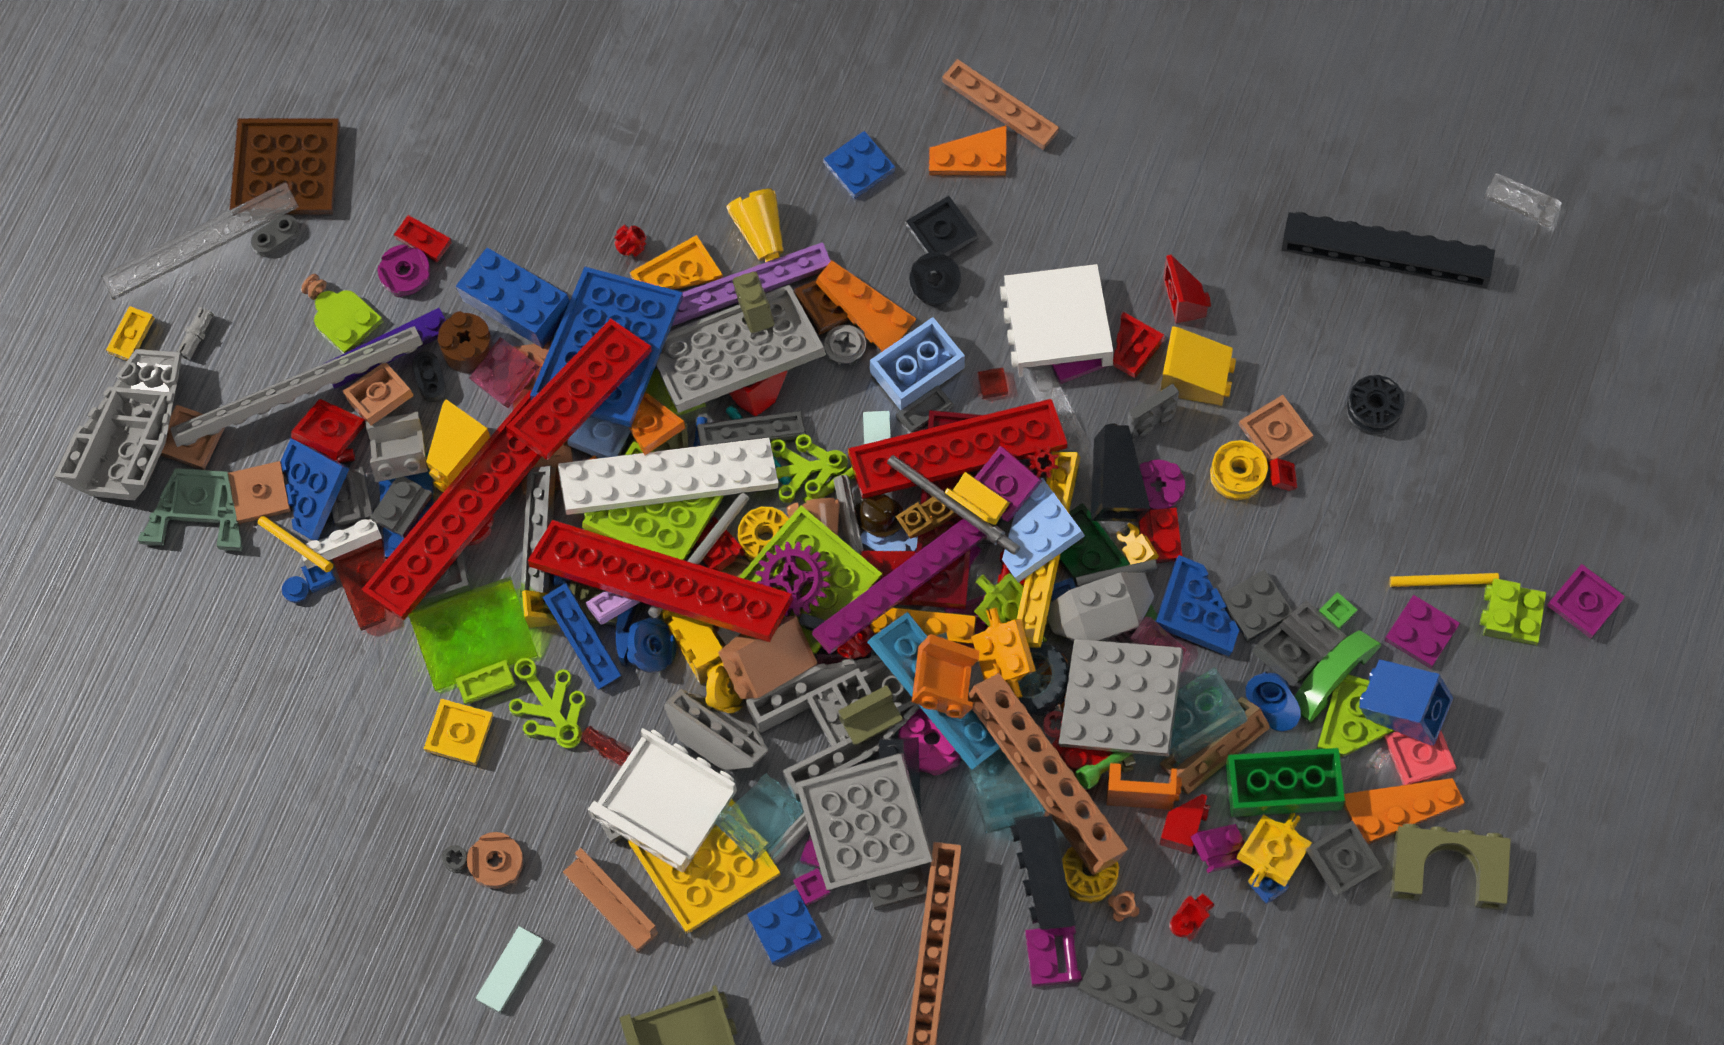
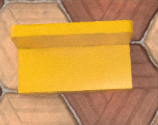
M966 472L953 490L947 488L944 492L984 521L996 525L1010 504L1009 501Z

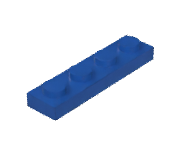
M565 583L543 597L544 601L597 689L600 690L620 678L622 674L568 584Z

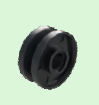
M1368 375L1358 380L1352 387L1346 404L1347 417L1352 425L1361 432L1371 435L1384 434L1392 430L1399 422L1405 405L1404 393L1392 379L1381 375ZM1370 402H1377L1381 407L1375 408L1371 406Z

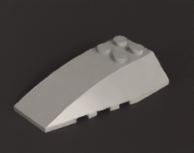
M136 349L116 375L118 378L117 382L113 387L108 386L103 393L105 397L97 408L93 407L88 413L89 420L84 426L79 425L74 432L55 472V479L89 496L136 500L146 488L166 443L182 360L181 353Z

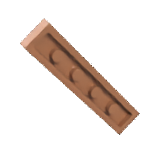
M958 59L942 77V82L1042 150L1048 146L1059 132L1058 126Z

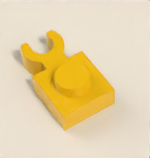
M1129 522L1127 524L1130 528L1128 536H1125L1120 531L1116 533L1118 539L1127 544L1122 549V552L1130 565L1159 557L1147 536L1144 534L1139 535L1138 527Z

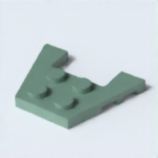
M175 468L160 496V502L154 513H151L149 516L150 520L144 532L141 531L138 542L144 545L164 546L169 520L220 523L217 548L219 550L242 551V540L228 472Z

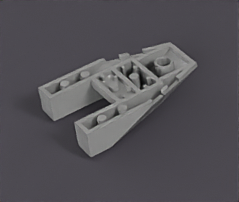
M878 655L859 660H842L840 663L827 665L825 663L818 664L760 698L746 700L748 712L760 733L811 708L831 747L783 770L784 780L796 803L801 801L796 782L864 763L879 750V739L891 738L921 708L918 704L912 702V696ZM887 685L892 693L893 702L902 716V722L859 745H854L839 719L838 710Z

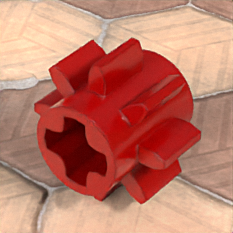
M624 224L616 231L617 235L614 237L616 239L614 244L619 253L624 256H629L632 253L636 257L644 250L646 235L640 227L632 225L628 228Z
M1038 446L1033 447L1035 454L1026 455V458L1030 460V465L1027 468L1033 469L1038 477L1043 472L1046 478H1050V470L1059 469L1055 465V459L1059 455L1050 454L1049 446H1046L1043 452H1041ZM1044 457L1047 466L1040 468L1041 464L1037 460Z

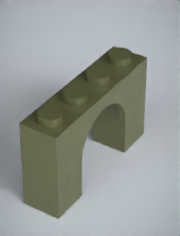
M1403 824V827L1398 826L1394 841L1391 898L1419 901L1423 891L1425 860L1438 851L1451 850L1464 855L1475 869V907L1503 910L1507 904L1511 838H1503V835L1499 833H1488L1486 836L1475 835V832L1471 830H1459L1458 833L1447 832V829L1444 827H1431L1430 830L1420 829L1416 824Z

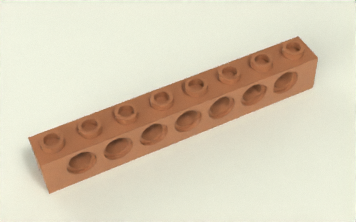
M999 673L974 685L968 694V701L973 702V711L1044 809L1052 815L1053 821L1092 875L1117 863L1128 850L1122 838L1117 835L1108 823L1106 816L1100 812L1089 793L1078 782L1073 771L1068 768L1059 756L1057 749L1048 741L1040 726L1035 723L1027 712L1026 707L1013 693L1010 685Z
M933 843V861L930 866L906 1045H936L961 861V845Z

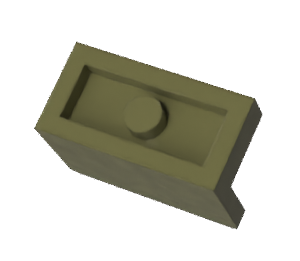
M887 685L838 710L839 719L854 745H859L902 722V716L893 702L892 693Z

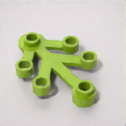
M801 434L796 438V448L800 452H808L819 460H806L787 449L784 441L781 439H775L770 443L774 457H781L793 464L775 468L778 479L794 476L788 485H783L779 489V498L784 503H790L795 499V493L812 472L821 471L815 480H809L805 484V492L808 497L816 498L821 494V489L829 478L840 475L848 466L847 456L842 451L831 450L827 452L813 444L810 436L806 434ZM806 441L808 442V444L802 446L800 445V442ZM781 446L782 449L776 451L774 447ZM831 460H839L835 464L830 462ZM812 486L818 488L816 491L809 490V488ZM786 491L791 492L789 496H783L782 494Z
M529 658L519 659L515 663L514 672L519 680L528 683L542 705L526 703L516 698L509 703L511 714L516 717L528 714L549 718L556 725V727L538 725L535 720H528L523 725L525 735L528 738H535L538 735L555 738L558 745L565 749H571L579 745L582 740V731L577 723L580 710L586 704L584 693L574 691L570 694L569 701L571 706L567 720L560 713L566 687L572 682L570 672L565 669L557 671L555 674L556 685L551 699L536 677L537 668L535 663ZM529 668L531 672L529 675H522V670ZM567 675L568 679L565 682H560L559 677ZM576 696L582 697V701L578 704L573 702ZM521 704L522 708L519 711H514L513 706ZM529 726H536V730L534 732H527V728ZM568 732L574 734L570 740L564 738V735Z

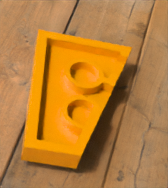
M697 235L630 272V276L634 280L672 290L723 278V274Z

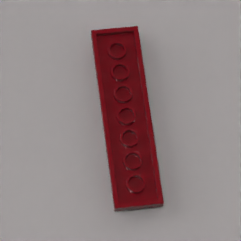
M929 410L928 429L982 415ZM977 471L970 472L968 474L975 478L977 475ZM963 474L933 481L932 483L944 492L947 488L953 490ZM923 489L921 504L933 497ZM957 515L935 529L918 536L916 553L963 518ZM971 549L912 593V605L966 609Z

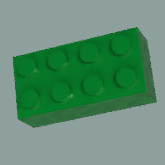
M1339 748L1228 755L1226 773L1231 817L1337 811L1343 808L1345 796Z

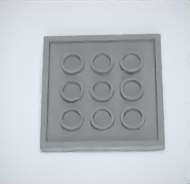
M1074 639L1059 745L1069 748L1169 756L1183 649L1180 647Z
M903 753L796 782L826 890L933 861L931 848Z

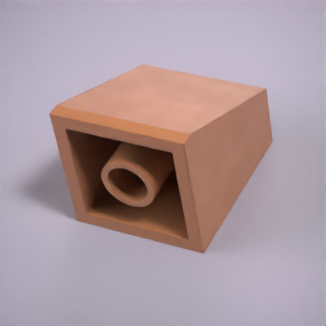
M796 616L784 617L770 642L740 633L718 652L740 699L760 698L817 664Z

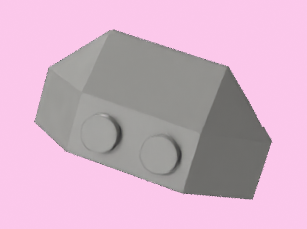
M1120 572L1067 591L1050 603L1047 620L1052 633L1055 635H1061L1073 641L1074 639L1103 641L1139 628L1154 600V595L1145 573Z
M680 689L665 702V710L678 740L721 770L753 767L767 754L768 749L764 745L763 739L756 727L735 713H724L709 707L706 704V696L689 694L687 691Z

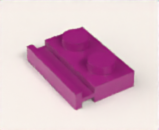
M1236 824L1197 832L1191 837L1202 862L1206 861L1207 873L1246 865L1236 859L1245 844Z

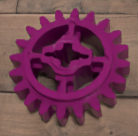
M786 542L785 550L775 545L776 554L773 555L767 551L766 555L769 561H759L764 570L755 572L756 575L762 578L761 581L756 583L772 588H785L788 593H792L793 601L785 614L786 617L790 616L791 610L794 611L795 616L800 617L802 608L810 614V604L820 607L817 598H827V595L822 592V588L831 587L829 583L823 581L824 578L831 576V573L822 571L828 563L826 561L818 562L821 554L816 552L811 555L813 547L810 545L802 551L803 547L800 542L796 543L794 549L789 542ZM796 558L807 561L813 571H801L796 564ZM785 561L782 572L773 577L776 568ZM792 574L799 577L798 580L794 581V585L787 582L788 579L792 578ZM810 582H813L810 591L801 598L803 588L810 584Z

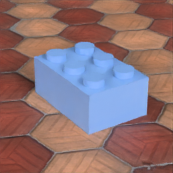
M934 317L870 360V373L900 410L965 368V355Z

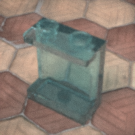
M765 773L759 782L732 806L728 805L721 811L715 824L753 861H756L804 813V810L795 798L790 797L781 788L778 781Z

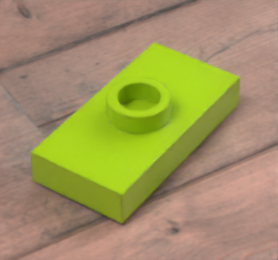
M507 660L456 678L465 705L516 687Z

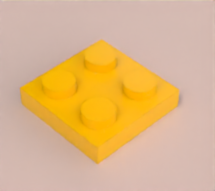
M441 699L423 749L427 753L477 766L494 715L492 712Z

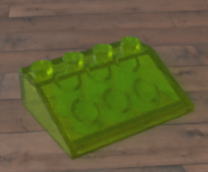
M511 576L416 608L408 614L435 691L457 684L456 678L503 660H507L510 666L519 659H530L538 656Z

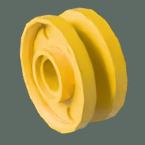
M1243 440L1230 441L1222 445L1214 455L1210 469L1211 483L1215 490L1225 498L1235 501L1247 500L1255 496L1263 487L1268 470L1267 459L1262 450L1253 443ZM1240 467L1245 473L1238 474L1232 468Z
M761 506L750 510L742 518L738 526V543L743 547L745 552L743 556L748 561L752 562L770 541L761 540L759 536L762 533H770L773 535V538L788 521L789 518L783 511L774 507Z
M1072 846L1068 848L1062 858V864L1069 895L1080 902L1087 903L1102 901L1108 897L1117 885L1118 862L1094 876H1087L1082 872L1087 866Z

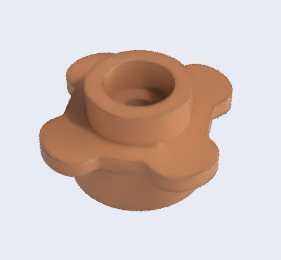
M1125 891L1117 896L1112 895L1109 897L1108 905L1113 909V919L1115 921L1122 922L1126 917L1138 916L1140 910L1135 906L1133 892ZM1122 904L1126 905L1125 909L1121 908Z

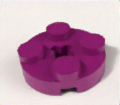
M398 245L387 250L381 257L382 261L377 269L378 276L383 287L394 296L403 297L414 294L429 283L430 265L426 255L420 249L410 248L408 245ZM401 266L411 268L405 275L398 274Z
M1151 460L1139 465L1150 510L1173 508L1182 500L1185 491V479L1177 464L1165 460ZM1161 481L1166 487H1162L1161 491L1158 492L1151 484Z

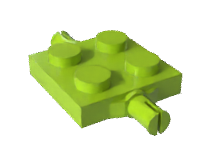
M1010 573L1005 575L996 585H993L984 574L981 575L975 583L986 592L983 602L974 612L989 627L990 622L986 610L997 608L1001 623L1017 619L1024 587ZM1043 636L1042 642H1046L1047 639Z

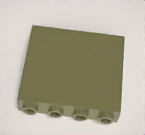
M716 985L712 986V991L632 1018L630 1014L619 1017L627 1045H735L733 1035L738 1033L733 1018H726L724 1009L729 1008L725 993L724 991L718 993Z

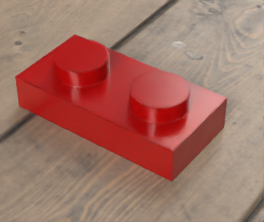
M407 215L394 233L396 240L408 245L410 248L420 249L428 258L437 263L452 243L451 238L410 215Z

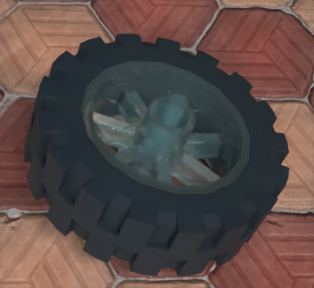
M1042 642L1041 648L1029 647L1035 670L1036 661H1043L1044 663L1037 671L1025 675V680L1018 683L1020 689L1029 685L1027 695L1024 696L1022 694L1023 697L1018 698V700L1026 707L1030 716L1032 714L1042 716L1044 712L1054 711L1056 709L1055 706L1061 705L1065 701L1064 697L1067 692L1070 665L1056 648L1050 644L1047 645L1045 642ZM1050 666L1052 675H1042ZM1045 681H1050L1048 687L1045 689ZM1035 688L1041 690L1040 694L1033 696Z

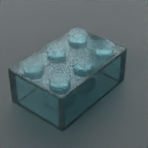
M1215 667L1178 689L1170 753L1177 764L1248 721L1243 708Z

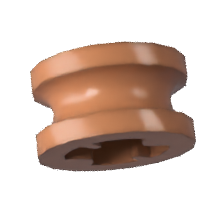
M311 274L302 284L301 292L308 294L311 300H315L320 293L324 292L327 283L323 279L319 280L317 274Z

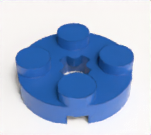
M647 618L630 626L627 639V658L631 664L637 665L638 668L645 672L655 673L664 670L667 665L674 661L676 656V640L674 635L670 636L666 628H669L667 624L658 618ZM650 639H651V644H652V645H655V649H654V650H651V648H650V646H649V641H650Z

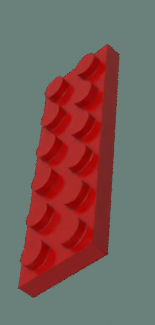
M610 318L506 426L507 432L548 461L652 352L651 346Z

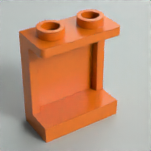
M930 634L918 647L912 702L921 705L925 709H933L945 713L949 717L962 719L973 707V702L968 701L971 667L979 660L980 651Z
M1110 763L1106 805L1173 810L1174 801L1179 802L1182 777H1177L1176 768H1171L1168 783L1120 780L1121 764Z

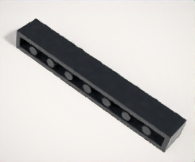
M1288 212L1281 251L1486 289L1491 278L1495 249H1489L1485 245H1467L1458 240L1445 241L1431 235L1418 236L1403 230L1396 232L1386 230L1381 226H1363L1354 221H1336L1327 216H1309L1304 212Z

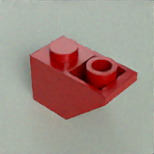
M1201 794L1168 812L1159 843L1160 846L1188 854L1192 853L1193 846L1195 845L1191 837L1197 832H1201V830H1198L1200 821H1206L1210 805L1205 804L1207 795Z

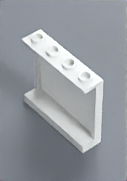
M1097 264L1004 276V286H1000L1001 301L1007 303V308H1003L1005 324L1010 323L1011 330H1007L1009 346L1014 345V352H1011V362L1013 368L1017 367L1019 377H1023V368L1099 358H1101L1102 367L1113 366V347Z
M642 728L640 731L641 739L598 803L593 801L588 811L591 818L683 873L737 792L734 778L723 771L717 773L711 769V765L704 759L697 757L695 760L687 755L688 751L676 743L672 746L665 742V737L657 731L651 730L649 732Z

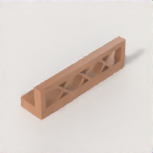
M1240 697L1205 728L1197 732L1159 764L1163 770L1170 774L1171 768H1174L1173 765L1180 760H1184V762L1176 767L1177 777H1182L1181 790L1189 795L1226 764L1228 755L1240 753L1267 731L1270 726L1258 706L1244 697ZM1242 708L1247 709L1241 715L1235 716V714L1238 713ZM1226 726L1222 731L1215 732L1219 727ZM1205 743L1201 748L1194 749L1198 744Z
M580 848L575 852L577 859L563 871V874L623 938L639 952L658 935L656 926L588 854Z

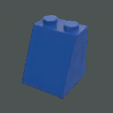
M1379 659L1376 668H1373L1370 673L1367 690L1360 697L1359 708L1366 719L1434 746L1453 701V696L1440 674Z

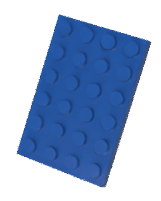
M584 266L530 394L531 400L611 318L649 344L652 352L590 417L631 427L682 302L683 293Z

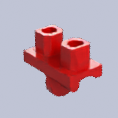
M1204 893L1196 899L1190 895L1184 900L1170 920V930L1177 937H1187L1189 941H1192L1209 918L1208 912L1213 909L1214 903Z

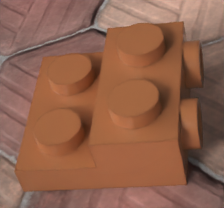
M387 363L380 364L343 390L350 405L370 426L414 396L411 389Z

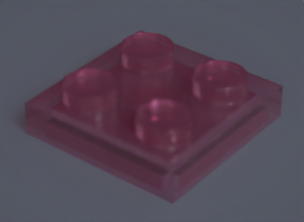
M500 337L469 379L502 405L509 408L540 366Z

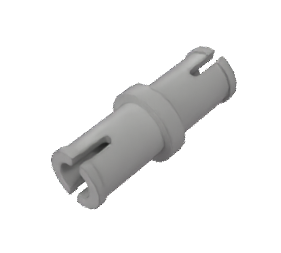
M199 307L191 326H187L185 330L186 335L176 351L181 353L182 358L191 360L199 342L204 340V333L214 317L211 311L205 308L203 310L202 307Z

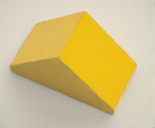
M529 590L522 591L524 618L529 628L559 625L543 599L548 593Z

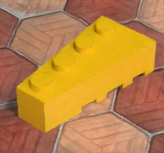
M663 609L660 615L669 627L670 633L674 635L678 647L700 685L707 682L708 667L711 664H717L721 660L718 652L724 647L723 644L720 645L718 642L717 634L712 624Z

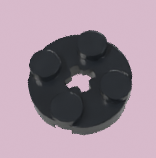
M940 252L927 253L920 256L911 265L908 277L909 286L913 294L922 302L929 304L945 303L957 292L961 283V272L957 263L949 256ZM931 271H935L937 275L941 274L942 276L937 286H934L933 282H928Z

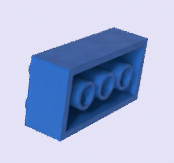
M489 248L483 251L455 286L465 303L541 348L546 345L558 330L570 302L565 292Z

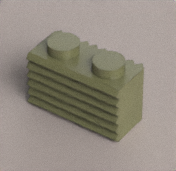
M753 271L733 278L732 281L749 331L755 333L773 327L775 323L770 304L757 272Z

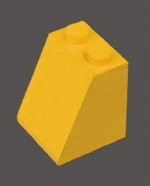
M1172 326L1160 391L1174 384L1179 391L1178 398L1222 406L1224 397L1229 398L1232 382L1227 381L1228 373L1234 374L1236 358L1231 357L1233 348Z
M447 399L442 405L426 461L430 470L429 474L434 479L433 484L442 492L448 488L490 438L489 431L485 426Z

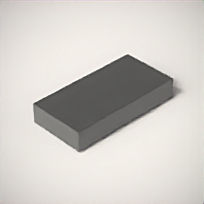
M937 385L896 413V418L908 433L921 431L928 426L929 410L948 412L954 408V404Z

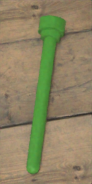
M1176 716L1174 718L1173 727H1175L1179 722ZM1115 752L1095 766L1085 765L1075 772V777L1081 786L1088 790L1098 784L1101 774L1109 770L1110 763L1118 764L1134 753Z

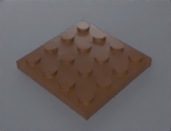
M238 118L229 207L231 214H333L340 132L339 119Z

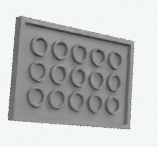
M790 285L766 294L775 323L773 327L751 333L739 304L669 332L656 368L678 413L826 355L824 346Z

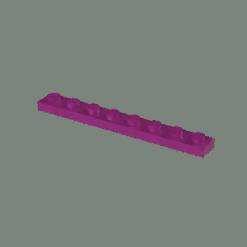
M962 519L815 628L812 635L831 654L985 539L987 535L965 519Z

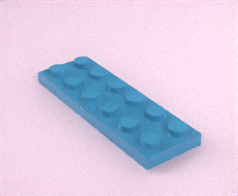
M907 612L874 635L867 643L912 696L918 647L927 638V635ZM919 705L971 770L1000 749L973 709L960 719L949 717L947 714L933 709H925Z

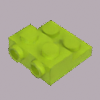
M1494 578L1491 585H1486L1484 600L1488 601L1487 610H1482L1480 626H1484L1483 636L1537 646L1546 592L1520 587L1521 583Z

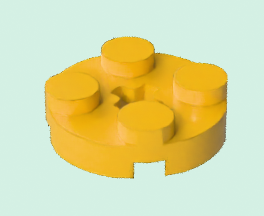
M722 659L717 664H711L707 670L706 704L720 712H737L742 707L739 704L743 699H740L736 693L730 676L723 666Z

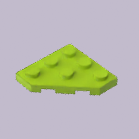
M1348 674L1334 689L1317 749L1339 748L1340 757L1343 758L1395 731L1366 719L1359 708L1360 697L1363 692H1366L1369 680Z

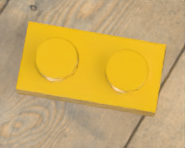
M129 306L106 349L107 353L128 361L133 352L140 348L155 319L154 316Z

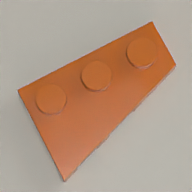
M1006 125L930 147L929 175L1006 176Z
M645 392L632 426L628 428L644 455H647L684 430L685 423L684 420Z

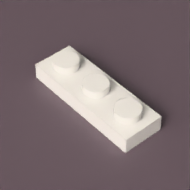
M368 519L358 521L354 526L347 529L334 531L330 536L318 541H310L306 545L325 559L331 560L382 537L377 524ZM302 556L307 569L317 566Z

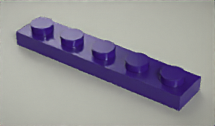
M440 308L434 309L334 359L415 326L423 345L417 347L419 349L438 339L440 327L446 319ZM401 353L399 355L394 356L392 360L387 362V364L408 353ZM382 363L370 366L363 373H353L346 376L341 382L332 384L334 390L369 373Z

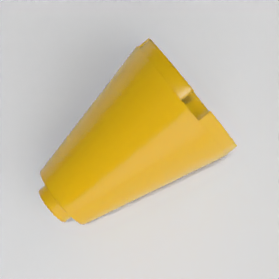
M771 188L761 189L749 193L750 197L743 200L739 197L726 206L728 214L759 261H765L766 263L780 258L779 255L783 253L775 191Z

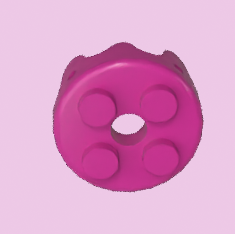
M921 708L899 729L898 737H918L920 772L940 775L951 768H956L961 763L962 757ZM930 732L937 733L940 737L939 742L935 745L927 744L924 740V737Z

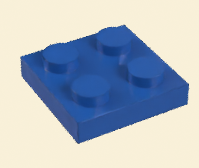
M865 131L824 158V164L854 199L895 172V166Z
M797 889L747 914L772 965L822 940V936Z

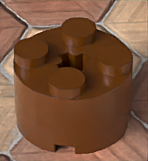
M459 311L453 313L440 327L438 344L450 368L457 372L470 373L472 370L484 368L491 361L494 353L493 340L488 325L481 317Z

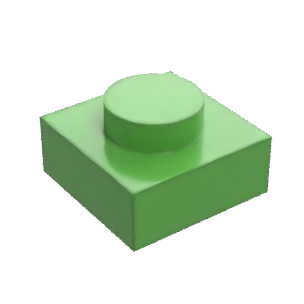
M1336 592L1319 612L1338 629H1341L1356 614L1357 609Z

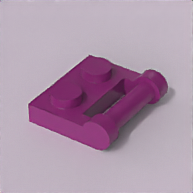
M1075 926L1044 930L1039 928L1025 930L1032 987L1082 981L1081 971H1078L1074 942ZM1056 937H1063L1066 973H1059L1054 939Z

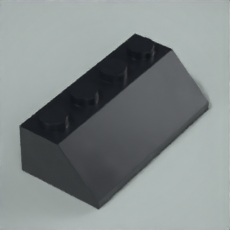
M1041 811L1013 818L1014 825L1010 826L1013 842L1018 841L1020 852L1016 853L1019 869L1025 870L1027 878L1022 880L1025 896H1031L1033 907L1028 908L1031 923H1037V927L1040 930L1076 926L1052 815L1047 811Z

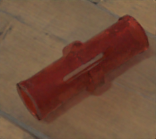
M591 725L585 729L580 739L599 751L601 757H608L621 767L631 754L616 744L614 738H607Z

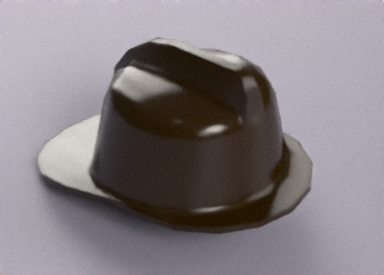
M860 494L854 499L858 525L863 530L876 537H888L901 529L902 526L895 516L904 510L898 502L888 495L881 494L862 499Z

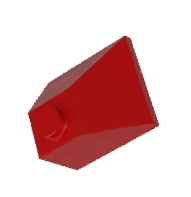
M1166 255L1163 279L1175 323L1206 318L1207 310L1211 307L1209 293L1203 291L1202 283L1172 255Z
M788 370L729 394L740 408L756 417L776 402Z

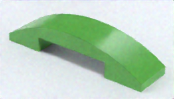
M1359 630L1336 645L1313 669L1295 695L1301 709V717L1311 723L1328 705L1327 697L1359 662L1364 665L1381 647V643Z

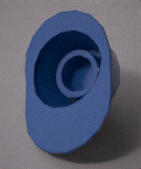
M1266 671L1248 681L1245 688L1248 701L1261 709L1270 728L1277 731H1287L1298 724L1301 717V709L1298 701L1290 691V686L1286 680L1279 674Z

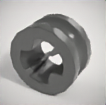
M452 845L444 850L442 861L449 871L454 873L460 872L467 867V853L461 846ZM453 853L456 856L462 854V857H459L461 862L457 865L454 862L448 863V861H451L450 855Z

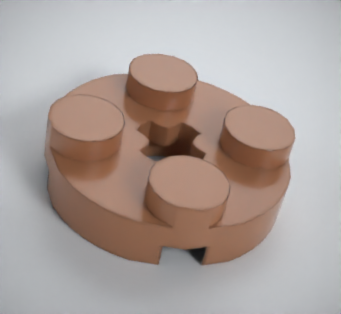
M491 832L481 836L474 846H471L467 855V865L471 875L478 884L487 888H502L517 881L523 867V854L519 845L510 836L501 832ZM493 854H498L499 858L503 859L502 863H499L497 867H493L491 863H488V859H492Z

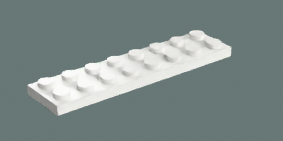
M769 438L650 452L647 455L640 453L558 464L566 515L778 488V478Z

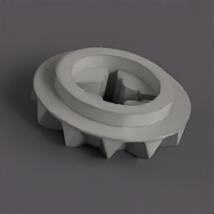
M840 325L833 328L827 334L824 347L830 360L836 361L839 365L842 363L851 365L852 362L860 360L866 351V339L858 328L851 325ZM847 337H849V345L852 348L849 347L842 353L839 344H844Z

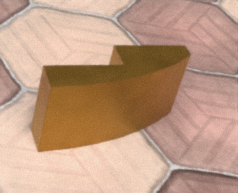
M932 497L921 505L919 502L915 503L895 517L909 538L912 539L935 529L958 514Z

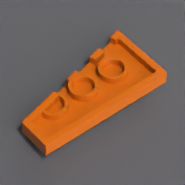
M832 260L817 277L816 284L837 307H842L848 314V319L853 324L856 323L865 332L864 336L871 343L874 342L881 352L902 339L915 324V317Z
M1453 778L1346 793L1344 794L1345 803L1343 806L1350 821L1353 820L1367 844H1371L1395 834L1398 826L1403 827V824H1420L1463 806L1465 802Z

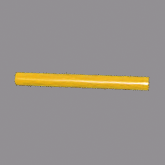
M265 516L259 518L258 525L325 572H330L333 569V564L270 519Z
M1499 573L1390 576L1389 582L1390 587L1491 584L1494 578L1499 579Z

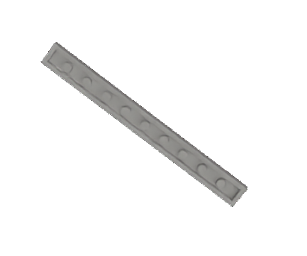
M415 326L174 426L170 428L177 447L191 445L198 438L205 435H215L222 428L232 424H241L248 417L255 414H265L272 407L279 404H289L296 397L315 393L320 387L329 383H339L346 376L353 373H363L372 365L387 363L394 356L401 353L413 352L423 343Z

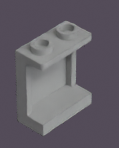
M418 412L380 419L372 426L366 422L371 445L372 459H370V465L375 482L428 472L424 433Z

